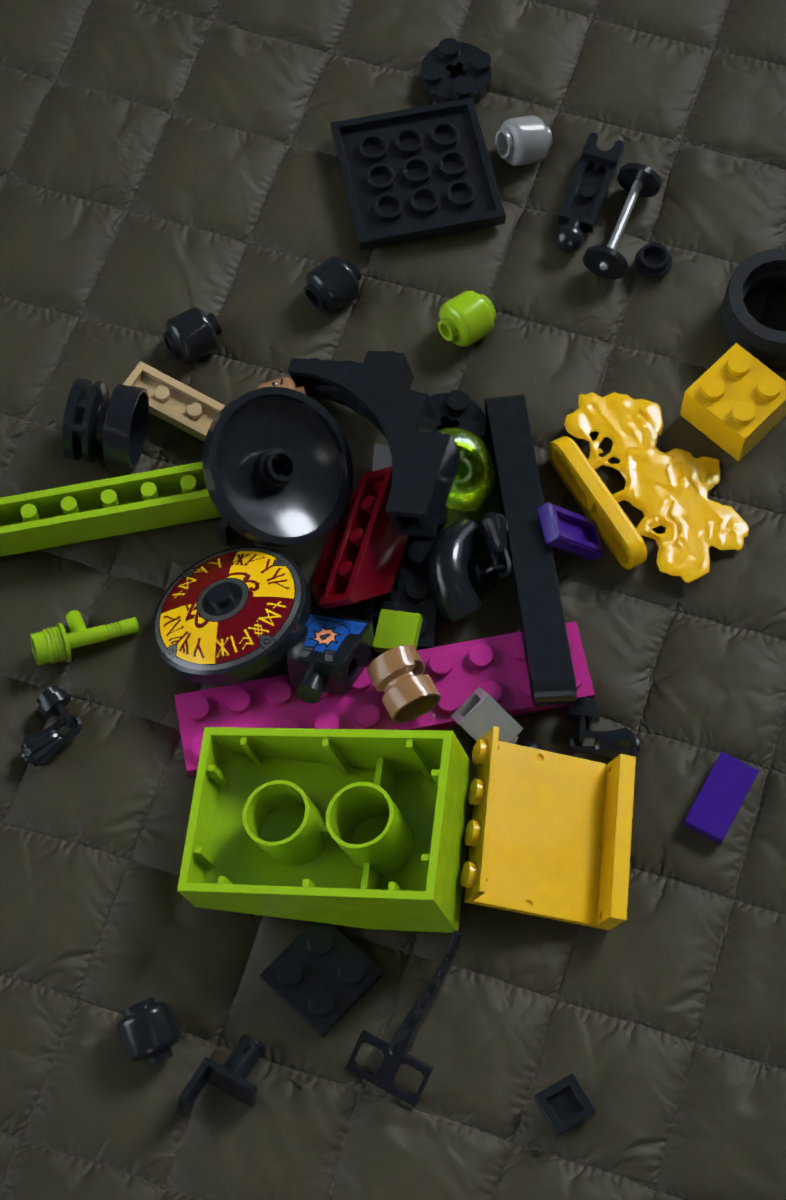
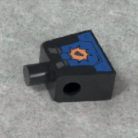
M310 612L309 619L301 636L292 648L287 651L290 684L297 687L296 694L302 701L313 704L320 700L323 692L339 695L349 692L375 653L372 647L374 642L372 622Z

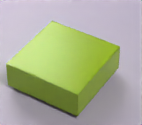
M381 609L372 646L375 652L384 653L402 645H413L417 649L423 621L421 614Z

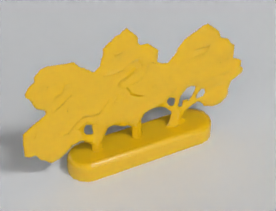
M593 392L579 395V408L573 413L566 415L564 427L572 436L589 442V458L585 457L575 441L568 436H563L549 442L547 447L548 457L554 470L585 515L596 522L599 535L622 567L631 570L646 561L647 548L642 536L656 541L658 546L656 564L660 572L671 576H681L684 582L687 583L710 572V547L713 546L719 550L739 551L742 549L744 538L749 533L748 524L732 506L722 505L707 498L708 491L714 485L720 483L721 469L718 459L705 456L695 458L690 452L674 448L667 453L660 451L656 447V443L664 425L661 407L658 403L645 399H633L626 394H619L617 392L604 397ZM597 431L599 433L598 437L592 441L590 433ZM608 437L613 442L612 449L607 455L600 457L599 454L603 453V451L598 447L602 440ZM615 457L620 462L618 464H611L608 460ZM602 465L618 470L625 479L624 489L611 494L595 470ZM628 501L632 506L643 512L644 518L640 521L637 528H635L618 502ZM659 526L666 528L662 534H657L652 529Z

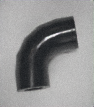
M465 518L456 520L441 532L432 544L427 564L429 587L441 615L448 624L464 618L482 606L469 579L468 564L471 558L482 551L484 539L478 531L477 524Z

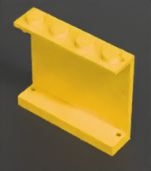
M493 726L480 739H477L472 751V762L476 764L475 779L471 782L468 793V802L473 805L472 820L468 822L464 836L465 845L469 846L468 861L464 864L461 872V886L465 887L464 902L608 931L627 920L636 757L619 754L609 763L605 764L498 741L500 727Z

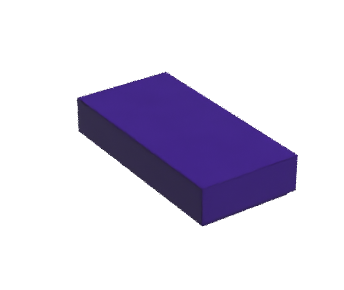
M548 502L537 508L547 545L591 561L604 556L603 546L594 520Z
M721 751L683 826L721 845L759 770Z

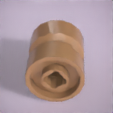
M402 645L390 649L375 658L367 668V673L377 692H385L382 702L394 723H405L415 720L431 711L441 700V695L432 678L427 674H423L425 665L416 647L413 645Z

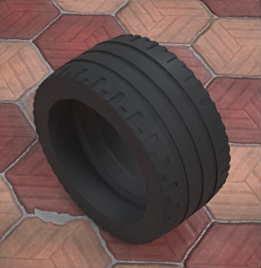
M770 249L769 251L765 250L750 256L733 273L726 288L721 310L722 331L730 347L737 343L772 371L784 372L786 371V331L773 330L758 323L747 312L744 300L757 292L770 289L786 291V249Z

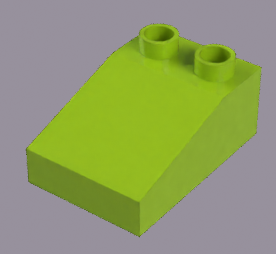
M204 727L177 891L197 908L373 930L442 933L458 931L463 892L461 872L466 863L467 845H465L464 836L466 826L471 818L472 804L468 802V793L471 782L475 779L476 769L453 731Z

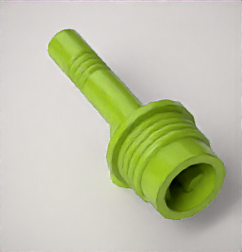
M72 610L65 617L71 633L66 634L65 628L60 622L57 623V626L30 634V643L38 666L62 661L68 663L71 662L70 649L139 633V626L136 617L106 625L86 628L81 613L77 610Z

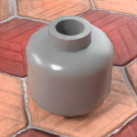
M535 115L505 120L500 130L496 133V150L499 156L512 166L538 163L543 161L548 154V150L552 145V133L542 119Z

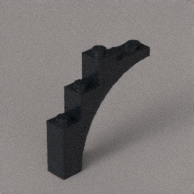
M367 351L363 363L351 360L330 361L318 358H292L288 367L289 375L297 387H305L307 396L325 398L351 408L369 420L388 441L392 456V485L386 513L396 534L434 538L461 457L451 434L433 431L437 416L428 393L410 390L414 376L405 354L395 351Z

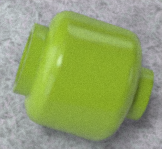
M465 291L448 300L440 307L439 332L445 340L452 341V343L459 347H468L493 331L494 320L496 319L494 305L483 294H478L475 291Z

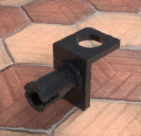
M245 1034L242 1035L239 1040L240 1042L224 1065H220L205 1057L178 1098V1114L185 1117L207 1082L247 1106L253 1107L257 1101V1087L246 1079L260 1057L264 1055L266 1051L264 1045L257 1039L253 1045H250L252 1037Z

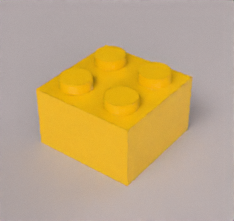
M735 343L685 391L680 415L739 462L786 416V381L739 344Z

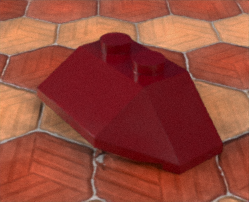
M392 466L362 475L357 483L359 488L350 496L343 515L329 532L311 585L318 605L323 609L352 604L391 592L409 536L396 534L386 513L392 485Z

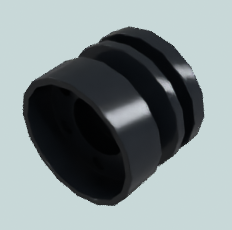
M77 378L69 392L63 416L62 446L65 458L80 460L83 456L86 462L95 463L103 448V457L106 465L135 469L143 453L149 420V395L147 389L118 384L111 398H109L107 383L97 381L93 385L91 380Z

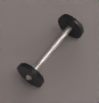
M628 163L620 168L617 180L629 195L607 247L591 246L583 256V263L586 268L597 276L614 280L622 278L627 271V260L616 251L637 197H653L658 194L662 185L660 176L653 169L643 164Z

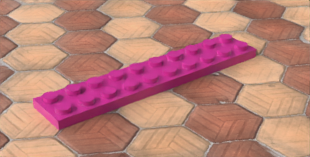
M577 622L565 623L575 675L577 697L594 699L595 693ZM521 631L417 650L425 665L423 674H427L432 678L441 695V700L436 707L425 715L405 723L392 722L382 702L385 692H377L367 673L368 666L375 658L368 662L348 693L339 695L323 692L320 700L313 704L306 703L297 696V687L290 684L289 674L174 695L188 777L196 776L204 727L442 730L459 726L450 716L478 687L487 692L510 716L565 707L572 703L542 707L533 706Z

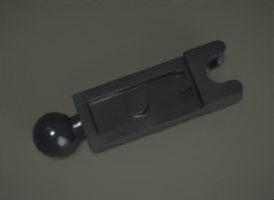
M596 133L589 134L582 151V157L558 214L557 223L564 225L555 234V243L560 251L570 254L579 251L584 244L582 231L593 234L623 159L625 146L623 141L617 140L612 149L603 151L596 145L598 135Z

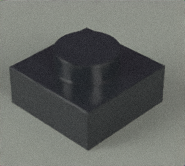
M573 1073L534 1095V1101L556 1138L596 1115L594 1107Z

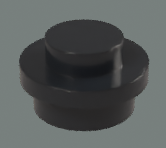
M648 243L636 253L634 266L641 276L653 280L660 279L670 272L672 256L664 245Z

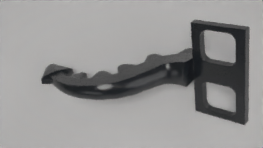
M458 931L453 932L445 951L446 954L435 975L404 1019L391 1043L389 1044L363 1030L345 1068L414 1107L418 1104L434 1068L409 1055L408 1052L412 1050L417 1033L429 1015L447 978L456 951L459 949L462 934ZM362 1043H368L383 1052L384 1058L378 1072L373 1073L357 1064L356 1056ZM402 1064L413 1067L423 1075V1080L416 1094H411L395 1084V1077Z

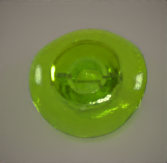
M451 427L438 430L439 432L452 435L461 457L445 506L459 511H477L482 509L489 502L496 483L495 467L487 446L478 436L464 429Z

